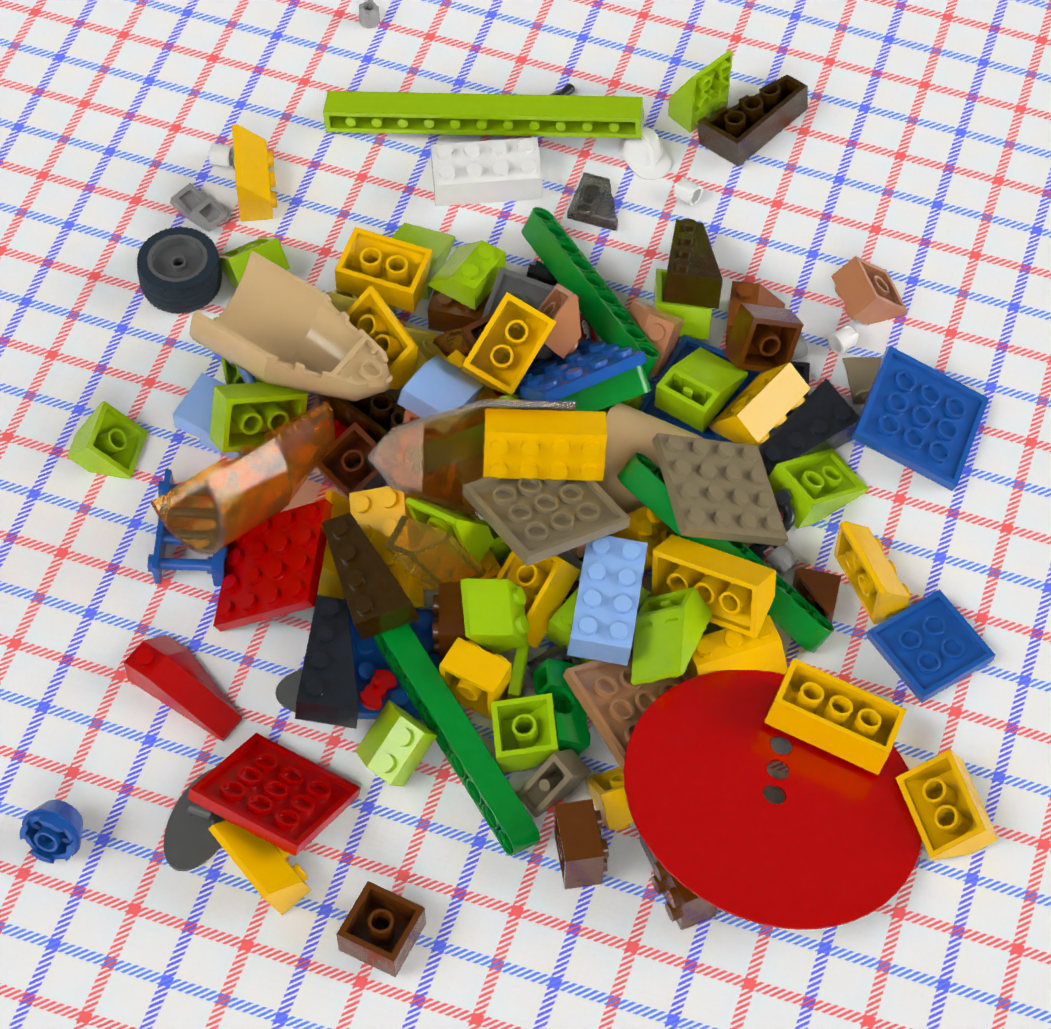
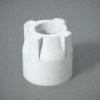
M212 143L208 151L209 164L231 167L234 162L233 146Z
M682 177L674 186V196L691 206L699 201L703 192L702 186L685 177Z
M845 325L828 336V344L834 353L841 355L857 344L856 341L859 335L849 325Z

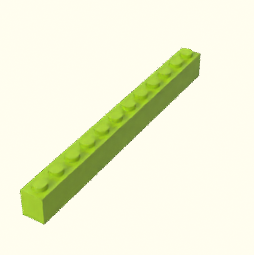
M328 91L323 116L326 132L641 138L644 110L643 97Z

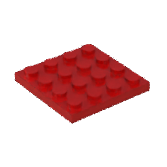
M323 499L233 526L224 569L225 578L221 584L213 624L216 629L222 632L315 607L327 542L322 522L331 519L333 504L327 499Z
M255 733L189 789L187 799L226 819L228 822L249 831L256 837L262 838L283 851L296 856L359 797L361 787Z

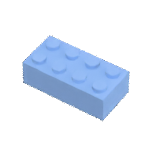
M605 536L586 543L567 655L628 665L648 543L612 536Z

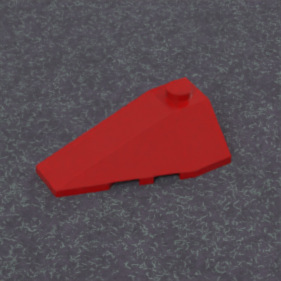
M162 635L142 641L124 661L128 681L224 742L242 721V716L192 652L169 636Z

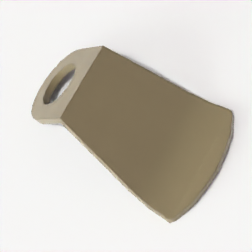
M881 357L842 358L853 404L865 403L881 363Z

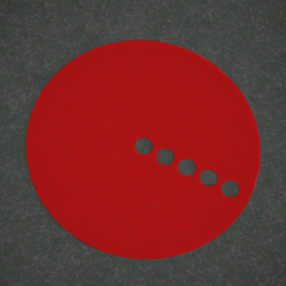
M761 670L716 671L696 676L670 688L645 710L636 723L627 745L623 774L627 804L643 841L655 858L679 883L699 898L731 915L757 924L794 930L830 928L856 921L879 909L896 895L907 881L916 864L922 839L896 780V777L909 771L894 745L880 773L877 775L764 723L785 676L784 674ZM774 737H783L791 743L792 751L788 754H779L771 748L770 740ZM771 761L783 763L788 768V776L784 779L772 777L767 771V764ZM767 786L779 787L785 794V801L780 804L770 803L765 799L763 789Z

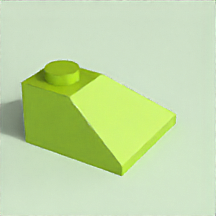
M103 401L75 434L67 457L88 472L130 479L132 478L148 431Z

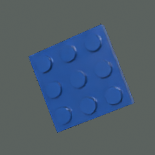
M940 589L870 629L867 633L869 641L921 703L994 661L995 653Z

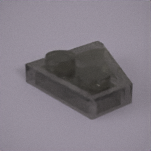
M584 172L568 208L567 218L617 231L618 218H616L615 203L611 194L610 179Z

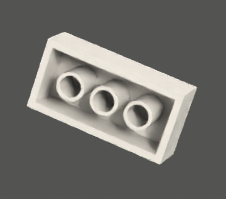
M537 137L431 145V165L436 206L542 199L543 176Z

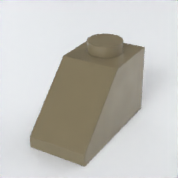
M572 748L554 752L516 795L536 818L571 794L592 771Z

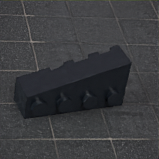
M827 379L758 447L768 477L778 463L831 448L835 450L852 440L851 436L859 415Z
M317 595L297 694L295 719L356 729L359 710L347 601L345 599Z

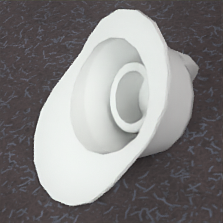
M643 127L641 138H623L619 143V153L637 176L645 180H656L663 178L669 173L672 160L653 129Z

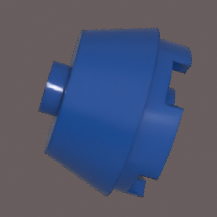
M48 800L25 815L19 836L20 839H25L32 849L29 853L37 859L52 864L56 859H65L67 861L80 849L83 819L77 809L69 803L61 800Z

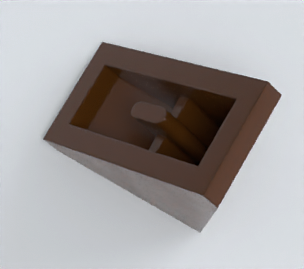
M801 567L796 569L792 586L832 624L841 576Z

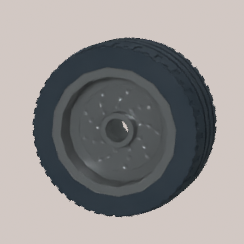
M188 227L161 230L148 238L138 252L137 272L140 287L145 298L157 309L176 314L190 313L208 305L217 296L222 281L220 257L214 242L201 231Z

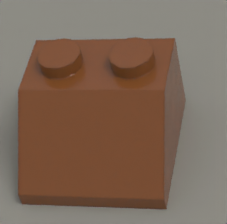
M732 281L725 345H727L741 303L785 309V303L759 283Z

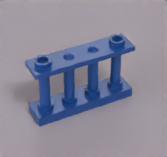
M165 469L164 481H159L158 496L161 498L154 553L149 554L147 564L148 572L153 573L155 584H161L163 570L207 571V574H212L214 586H221L225 578L224 569L236 507L238 486L235 472L224 471L222 483H217V486L174 484L171 469ZM173 496L217 497V500H220L219 507H214V510L171 508ZM169 521H212L214 525H217L216 532H211V534L168 533ZM166 545L210 546V549H214L213 557L208 556V559L164 558Z

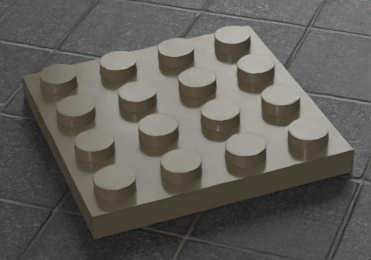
M662 433L655 435L652 442L681 536L783 546L788 541V536L757 445Z
M484 477L463 485V496L526 566L626 529L630 525V517L596 481Z

